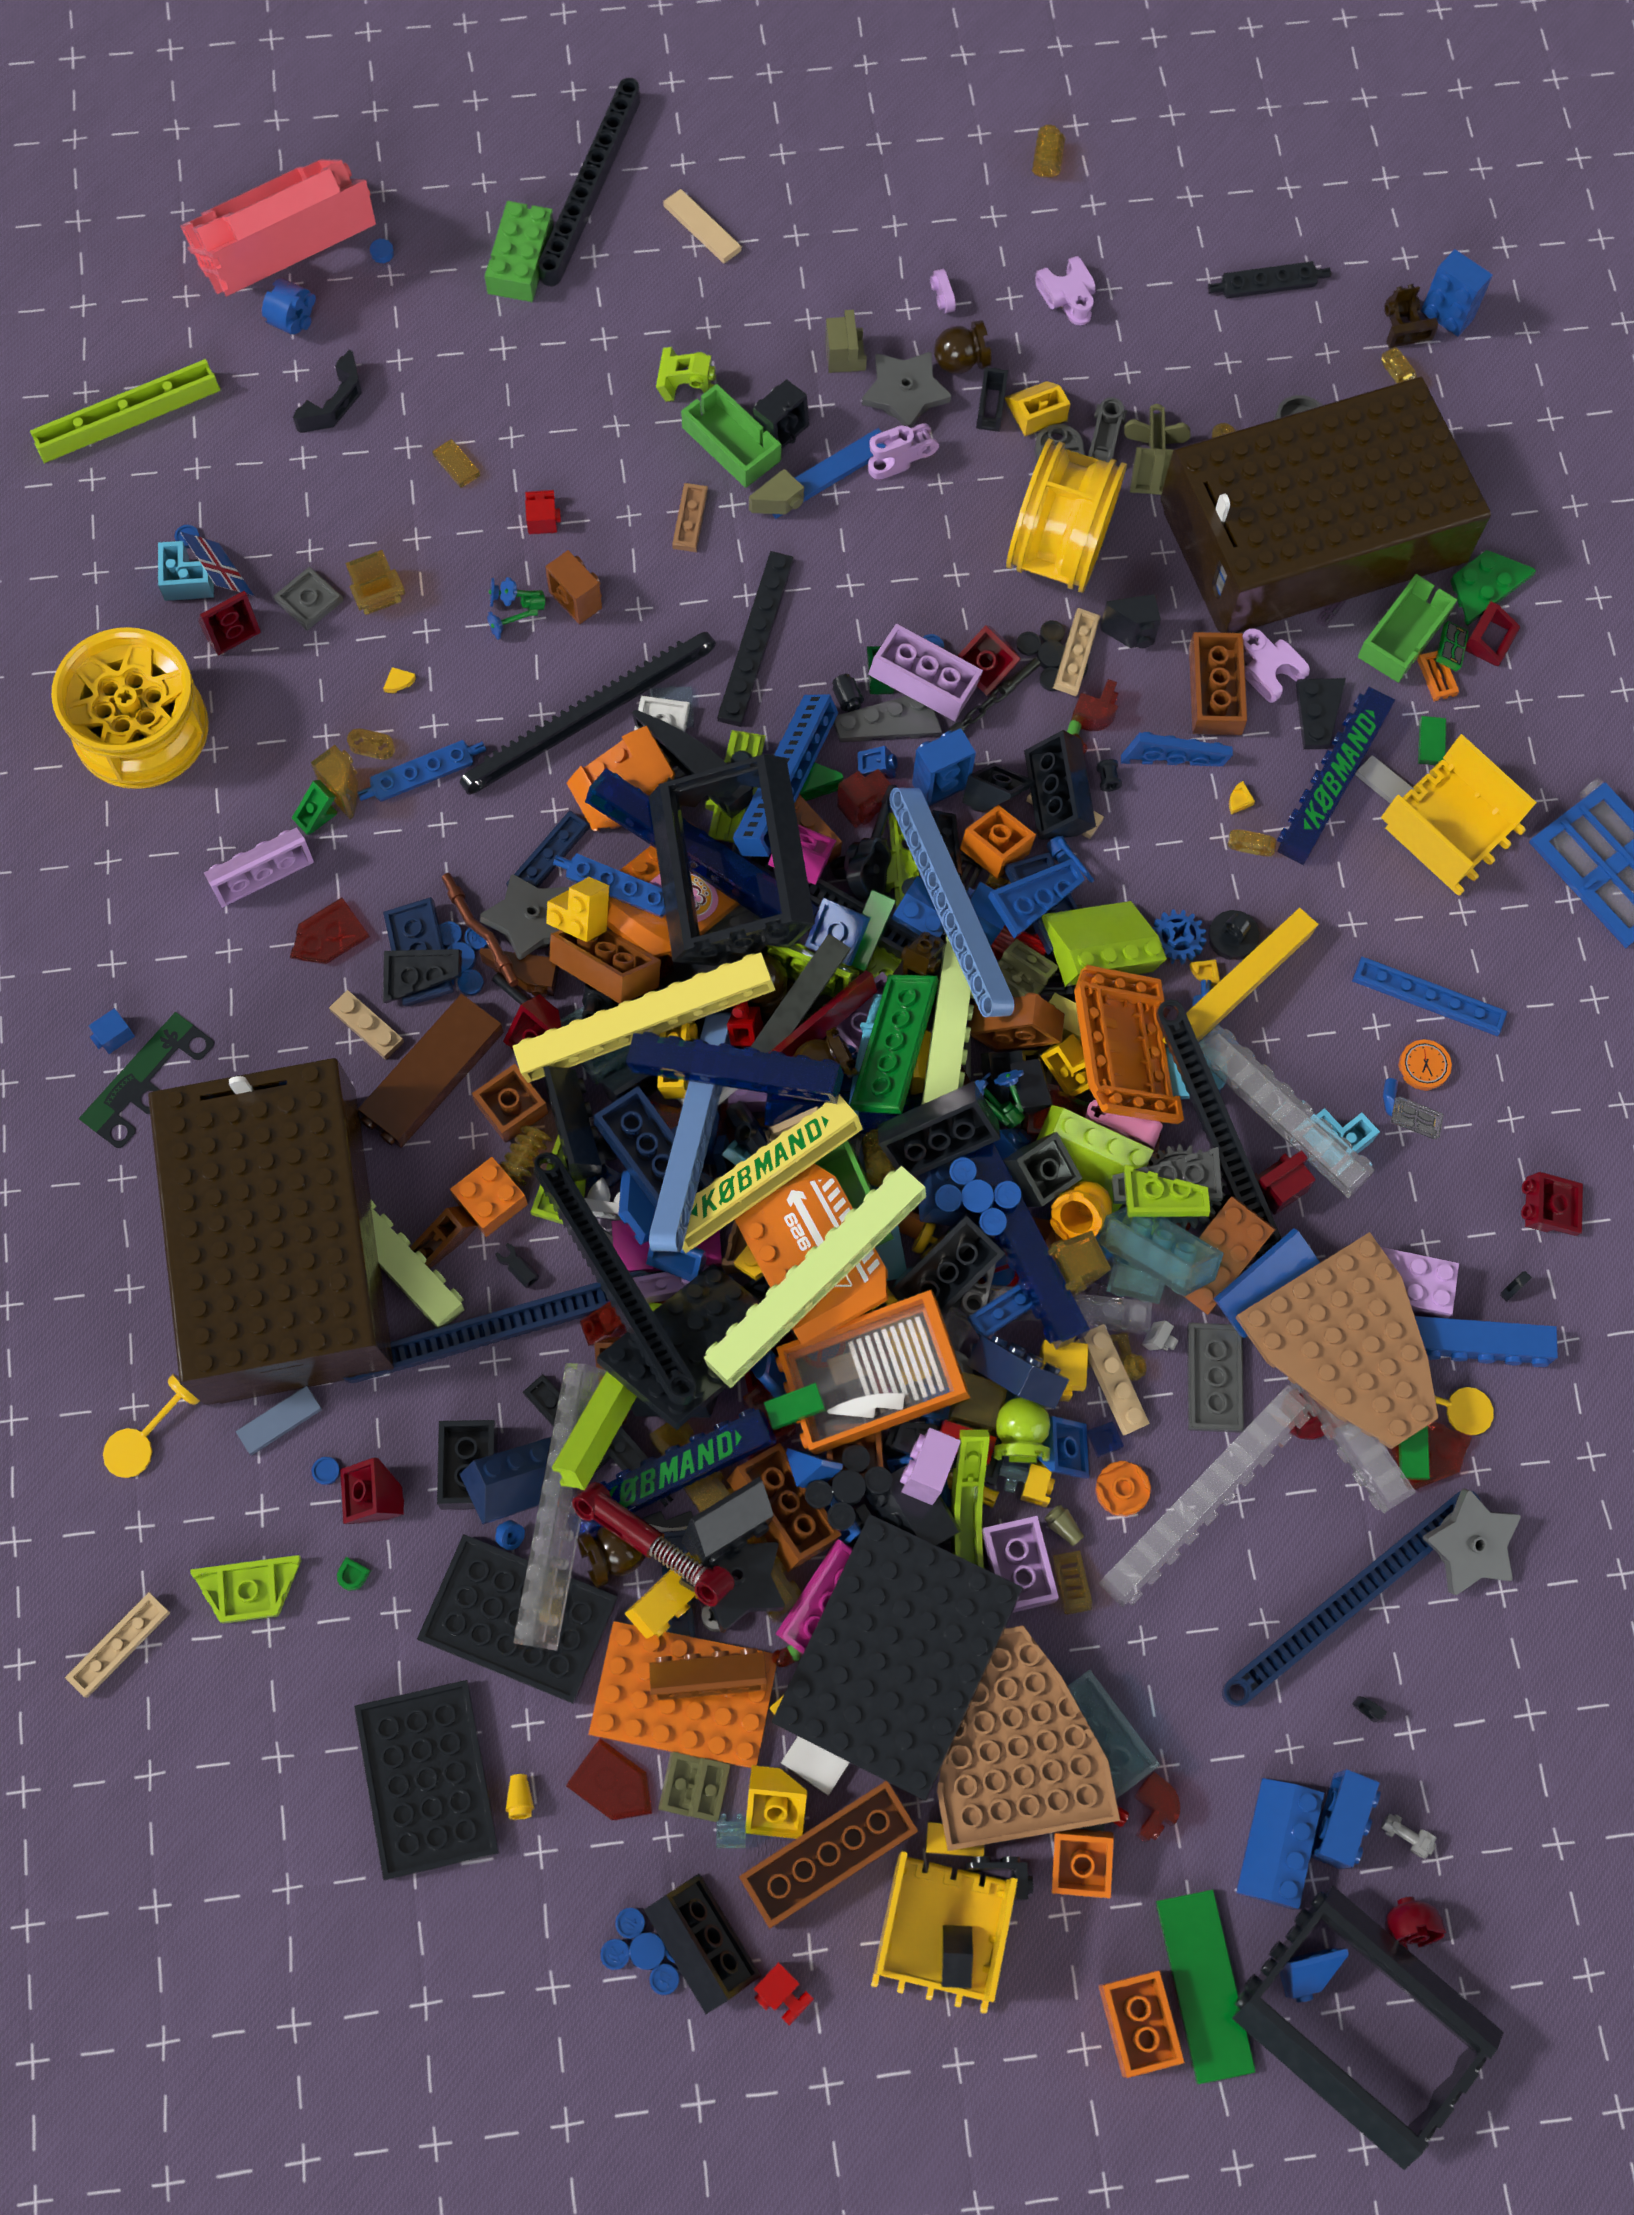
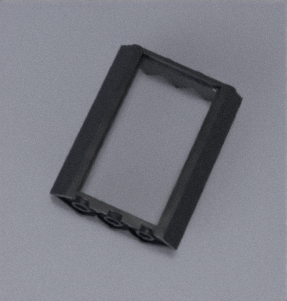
M774 754L755 756L661 783L651 793L649 803L673 962L719 967L731 955L746 956L758 954L767 945L790 948L815 924L786 757H779ZM740 785L761 788L782 914L700 936L680 806L696 807L706 795L729 798Z
M1332 1886L1326 1893L1320 1891L1310 1903L1312 1907L1309 1910L1303 1908L1294 1919L1296 1924L1292 1926L1285 1936L1287 1940L1284 1943L1279 1940L1269 1952L1271 1957L1261 1967L1260 1971L1262 1973L1259 1976L1253 1974L1243 1986L1246 1990L1241 1993L1234 2003L1238 2008L1232 2019L1405 2170L1426 2150L1429 2145L1428 2141L1434 2135L1436 2129H1441L1454 2111L1453 2106L1457 2103L1462 2093L1466 2094L1480 2075L1478 2072L1485 2064L1487 2057L1489 2059L1493 2057L1498 2050L1504 2032L1335 1886ZM1320 1919L1468 2046L1458 2057L1452 2074L1434 2090L1427 2109L1411 2122L1409 2126H1406L1261 1998Z

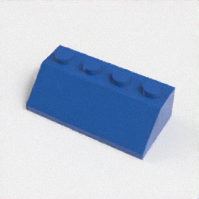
M1262 1778L1236 1893L1290 1910L1299 1909L1324 1797L1323 1792L1297 1784Z

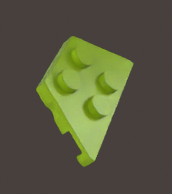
M295 1555L191 1569V1575L196 1580L204 1597L210 1603L213 1612L222 1624L277 1617L282 1610L301 1563V1556Z

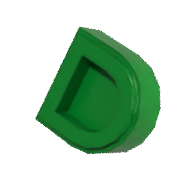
M346 1557L338 1569L337 1581L345 1590L356 1591L364 1585L371 1571Z

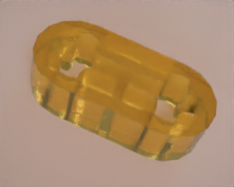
M1394 347L1383 352L1381 356L1383 366L1396 383L1417 378L1414 368L1397 348Z
M357 728L350 731L347 735L349 748L356 754L385 760L393 756L395 752L393 740L386 734ZM363 738L364 742H359L358 745H355V741ZM383 743H386L387 747H384L382 751L379 750L378 746H382Z
M1239 829L1232 830L1229 833L1228 847L1232 850L1259 856H1272L1275 853L1277 840L1272 836Z

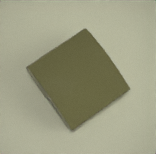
M1018 939L1005 950L1002 958L997 962L1014 997L1025 996L1027 993L1040 994L1059 968L1057 964Z
M671 1752L658 1810L718 1823L730 1764Z

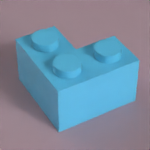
M183 541L158 543V586L165 601L214 598V582L200 561L189 562V555Z
M1324 1108L1305 1123L1299 1134L1330 1169L1336 1172L1371 1144L1380 1131L1363 1113H1360L1342 1127Z

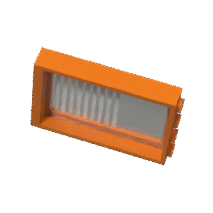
M931 1290L859 1316L806 1347H803L798 1339L776 1347L779 1356L775 1357V1361L779 1371L785 1374L787 1381L783 1382L786 1394L816 1383L819 1387L826 1411L796 1422L797 1424L801 1423L803 1433H800V1439L805 1449L809 1448L814 1455L971 1398L936 1297ZM884 1393H903L905 1395L902 1410L876 1407L874 1418L829 1414L827 1410L838 1404L868 1395Z

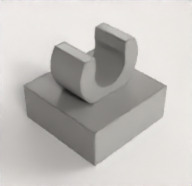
M1166 1320L1153 1322L1141 1345L1149 1351L1158 1349L1167 1351L1169 1348L1174 1350L1178 1343V1340L1170 1335L1174 1326Z

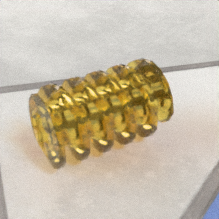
M1051 124L1045 125L1038 130L1032 172L1039 177L1050 178L1060 174L1065 136L1056 126Z
M522 1126L520 1128L521 1134L516 1135L514 1138L516 1143L511 1144L509 1147L511 1152H507L504 1155L506 1161H502L499 1164L513 1182L522 1186L527 1184L522 1179V1176H532L527 1168H534V1161L532 1159L540 1154L538 1149L546 1151L548 1148L543 1143V1140L552 1141L546 1133L531 1126Z
M873 1129L863 1137L862 1148L867 1180L872 1185L880 1187L886 1175L893 1170L896 1171V1169L878 1143V1129Z

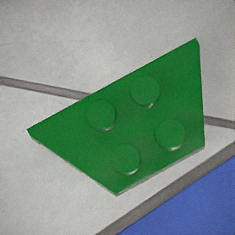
M1486 550L1454 574L1450 580L1453 591L1457 594L1458 605L1463 609L1465 624L1468 626L1483 615L1490 601L1496 604L1534 576L1536 570L1489 550Z

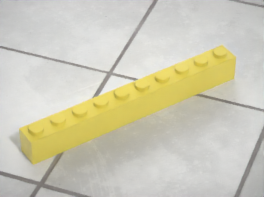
M762 953L749 954L743 957L742 960L722 964L717 969L708 973H698L692 979L684 982H674L668 988L648 992L641 998L633 1001H624L617 1007L609 1010L597 1011L593 1016L573 1020L564 1027L549 1029L543 1035L535 1038H525L519 1044L513 1045V1050L522 1076L530 1083L544 1077L543 1067L570 1068L775 991V987Z

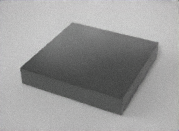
M310 566L273 596L275 602L307 631L344 601L343 597Z

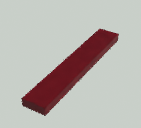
M865 970L753 1065L752 1068L758 1084L764 1088L767 1087L791 1066L792 1057L800 1045L812 1039H823L826 1036L827 1030L835 1026L837 1027L877 993L873 974Z

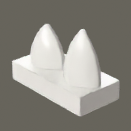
M600 1178L590 1189L587 1198H584L595 1217L622 1220L618 1215L620 1192L616 1195L614 1201L610 1202L608 1185L604 1178Z

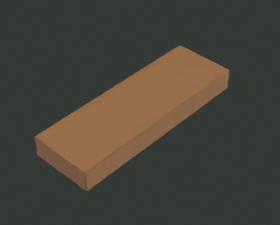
M684 483L672 543L673 549L697 551L708 486Z

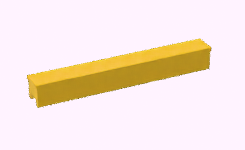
M1298 908L1186 1013L1197 1041L1199 1042L1304 944L1319 924L1301 908Z

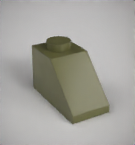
M783 469L749 496V511L763 514H787L792 509L799 508L803 503L804 486L788 471Z

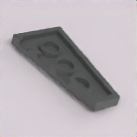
M909 696L837 715L833 723L840 742L872 741L873 738L895 740V737L910 736V739L925 735H932V737L942 736L934 710Z
M1218 1147L1200 1154L1186 1155L1185 1158L1174 1161L1160 1162L1159 1165L1148 1168L1145 1166L1134 1169L1144 1173H1148V1171L1158 1173L1159 1177L1170 1180L1180 1179L1208 1187L1209 1201L1222 1200ZM1124 1172L1112 1176L1113 1204H1126Z

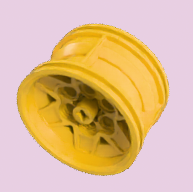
M1049 438L1037 461L1017 519L1007 556L1006 568L1012 569L1015 565L1017 566V572L1022 573L1026 570L1068 584V589L1071 590L1076 585L1079 586L1078 592L1084 593L1119 496L1127 463L1121 462L1120 466H1116L1115 459L1111 458L1109 463L1065 449V443L1062 442L1054 446V440Z
M126 627L105 630L78 643L68 652L56 670L51 691L56 717L64 731L71 738L74 749L82 763L99 779L123 788L142 789L154 787L169 782L181 775L200 755L208 735L209 721L207 709L198 689L194 685L191 672L183 655L164 637L140 628ZM175 703L173 712L169 716L167 713L169 712L170 704ZM99 726L102 730L101 738L95 735L91 729ZM140 735L146 737L144 739L139 740Z

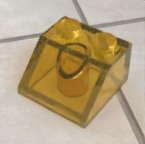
M333 745L313 760L311 765L316 779L321 780L334 794V803L349 819H352L355 813L358 782L355 776L357 771L352 765L353 759L345 750L341 752L336 745Z

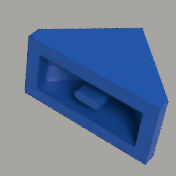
M787 1448L786 1455L797 1487L807 1488L811 1482L816 1480L828 1482L842 1470L843 1464L809 1452Z

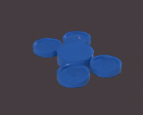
M451 921L440 924L444 946L448 947L447 949H459L462 951V975L457 981L460 991L470 996L478 994L483 988L484 980L478 971L471 970L476 962L473 950L486 948L488 944L485 939L471 928H468L465 932L466 943L460 942L462 931L458 924Z
M962 1157L953 1161L949 1170L950 1176L954 1182L965 1186L962 1193L954 1185L947 1184L941 1186L935 1194L937 1206L943 1211L953 1212L963 1202L964 1206L971 1212L982 1213L979 1224L983 1232L991 1236L1004 1232L1007 1226L1006 1215L1001 1210L991 1207L995 1201L999 1206L1006 1209L1016 1207L1022 1198L1020 1187L1014 1182L1004 1181L998 1184L994 1191L987 1182L974 1180L977 1176V1167L972 1160Z
M635 1908L623 1909L616 1917V1930L622 1937L627 1939L634 1938L630 1948L619 1939L607 1941L602 1946L600 1952L603 1965L608 1969L618 1970L627 1964L630 1956L632 1963L639 1969H653L649 1977V1983L655 1993L659 1995L672 1993L679 1983L678 1973L671 1965L659 1964L663 1960L664 1953L671 1962L675 1963L657 1935L653 1933L641 1934L645 1921L639 1910Z

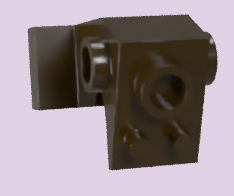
M1413 284L1408 285V288L1399 286L1397 290L1393 291V295L1386 300L1384 311L1386 316H1389L1392 324L1386 340L1389 348L1433 340L1439 325L1436 318L1422 320L1418 315L1420 299L1417 295L1420 286L1414 287ZM1408 316L1410 323H1403L1401 317Z
M923 932L911 945L905 946L901 954V959L903 960L892 975H915L917 973L921 976H937L939 979L940 973L936 971L941 960L938 959V956L947 942L940 937L931 935L929 932Z

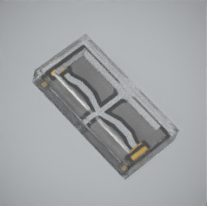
M1403 1097L1395 1098L1391 1123L1434 1140L1440 1138L1443 1113Z

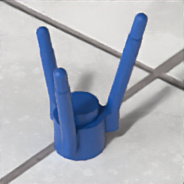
M1063 836L1055 837L1047 843L1046 848L1053 861L1056 860L1058 863H1062L1069 858L1073 859L1083 875L1091 883L1094 882V878L1071 851Z

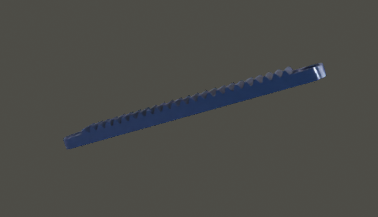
M643 1270L630 1273L632 1278L650 1275ZM596 1282L392 1341L393 1370L343 1379L348 1383H358L492 1343L494 1344L502 1340H508L512 1337L515 1338L533 1331H539L543 1328L560 1325L574 1319L591 1316L595 1313L614 1309V1307L612 1308L610 1299L606 1298L605 1291H602L601 1284Z
M1460 1492L1452 1496L1230 1678L1222 1688L1224 1701L1232 1707H1241L1247 1704L1434 1549L1423 1540V1536L1439 1527L1443 1520L1453 1512ZM1473 1492V1494L1480 1500L1478 1495L1475 1492ZM1233 1684L1240 1685L1243 1688L1244 1697L1242 1700H1234L1230 1696L1229 1689Z

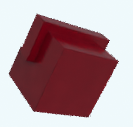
M1302 1150L1291 1158L1285 1153L1276 1163L1260 1174L1255 1173L1267 1205L1274 1215L1306 1194L1316 1181L1304 1165L1308 1158Z

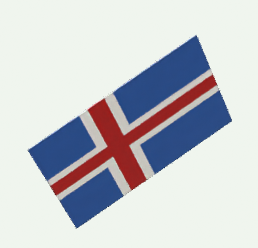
M180 532L216 586L237 592L245 591L246 594L254 596L218 542Z

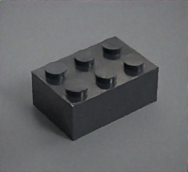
M495 1420L439 1421L437 1505L441 1510L475 1509L460 1473L474 1460L497 1453L498 1426Z

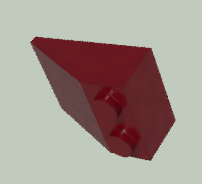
M245 591L201 613L198 622L203 634L218 656L261 633Z

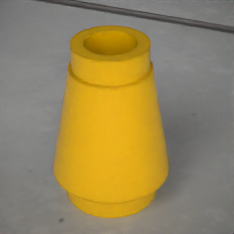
M515 1774L510 1776L505 1810L509 1813V1819L521 1820L532 1817L534 1804L527 1775Z

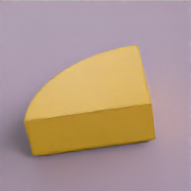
M392 667L383 687L384 692L397 693V691L407 686L410 687L416 680V675Z
M1244 781L1237 784L1230 795L1229 809L1231 814L1253 806L1255 803Z
M1216 960L1191 962L1190 969L1200 982L1206 980L1207 983V980H1211V986H1216L1220 982Z

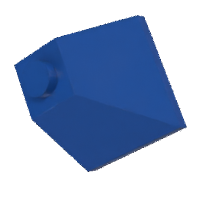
M1050 1416L1049 1435L1042 1443L1043 1446L1050 1448V1460L1045 1462L1042 1457L1037 1458L1051 1472L1084 1479L1089 1478L1087 1424Z
M1331 1947L1290 1958L1280 1972L1286 1998H1295L1297 2003L1314 1999L1313 1994L1324 1989L1349 1955L1348 1950Z

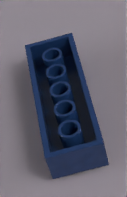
M637 1086L594 1115V1125L656 1209L675 1135L640 1087ZM702 1172L697 1192L710 1185Z

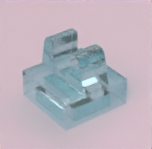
M1003 1462L999 1476L1006 1477L1004 1491L1015 1493L1018 1481L1026 1483L1029 1470Z
M721 1814L716 1827L717 1848H745L746 1821L743 1820V1816L737 1814V1821H726V1814Z

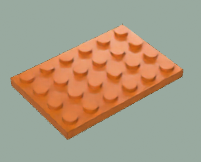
M613 1621L588 1735L667 1752H677L698 1758H706L746 1768H751L752 1765L757 1766L779 1654L764 1652L767 1690L653 1701L650 1691L649 1663L656 1662L655 1658L672 1656L673 1661L684 1660V1655L696 1653L701 1654V1658L712 1657V1653L717 1651H729V1655L741 1654L740 1650L748 1648L670 1632H664L660 1637L653 1635L646 1639L635 1625Z

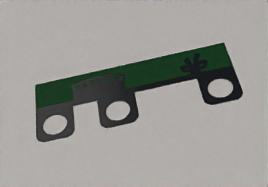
M174 1012L78 1119L114 1147H123L135 1134V1128L119 1116L121 1111L132 1102L143 1112L150 1114V1108L141 1103V1096L147 1091H158L160 1089L150 1083L149 1080L178 1048L194 1060H200L213 1047V1040L177 1012ZM196 1037L203 1038L206 1042L205 1049L200 1053H194L189 1048L190 1041ZM123 1125L127 1128L128 1133L123 1140L116 1141L112 1139L110 1132L114 1126Z

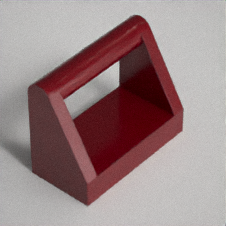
M1490 601L1468 640L1465 651L1494 666H1500L1519 632L1520 626L1500 605ZM1490 622L1508 630L1496 653L1481 639Z

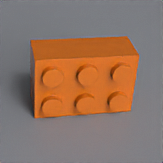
M1151 1971L1098 1985L1122 2077L1130 2078L1184 2063L1160 1971Z

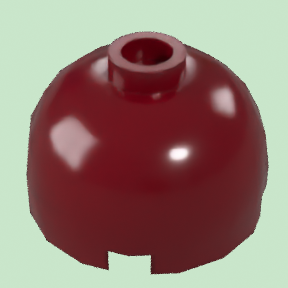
M1414 1897L1399 1899L1397 1901L1398 1905L1392 1908L1386 1916V1931L1407 1949L1406 1943H1418V1948L1445 1937L1446 1929L1439 1912L1433 1905L1424 1901H1415Z

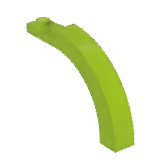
M960 1430L959 1440L961 1442L958 1447L956 1468L953 1469L951 1514L960 1527L961 1532L951 1538V1553L984 1568L982 1506L990 1435L988 1430Z

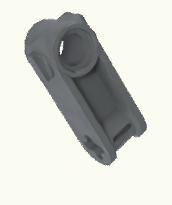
M1106 398L1101 402V405L1097 404L1094 416L1097 422L1089 457L1107 463L1113 458L1120 425L1125 423L1127 410H1124L1125 406L1117 398Z

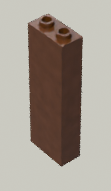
M461 993L358 1108L362 1117L360 1121L370 1130L376 1128L382 1133L380 1137L392 1146L395 1143L402 1148L504 1033L501 1023Z

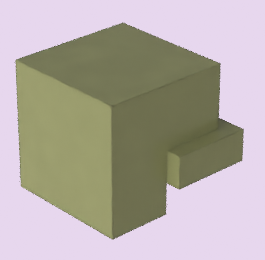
M854 309L844 310V317L826 318L825 345L829 373L866 371L867 358L864 355L863 328H856Z

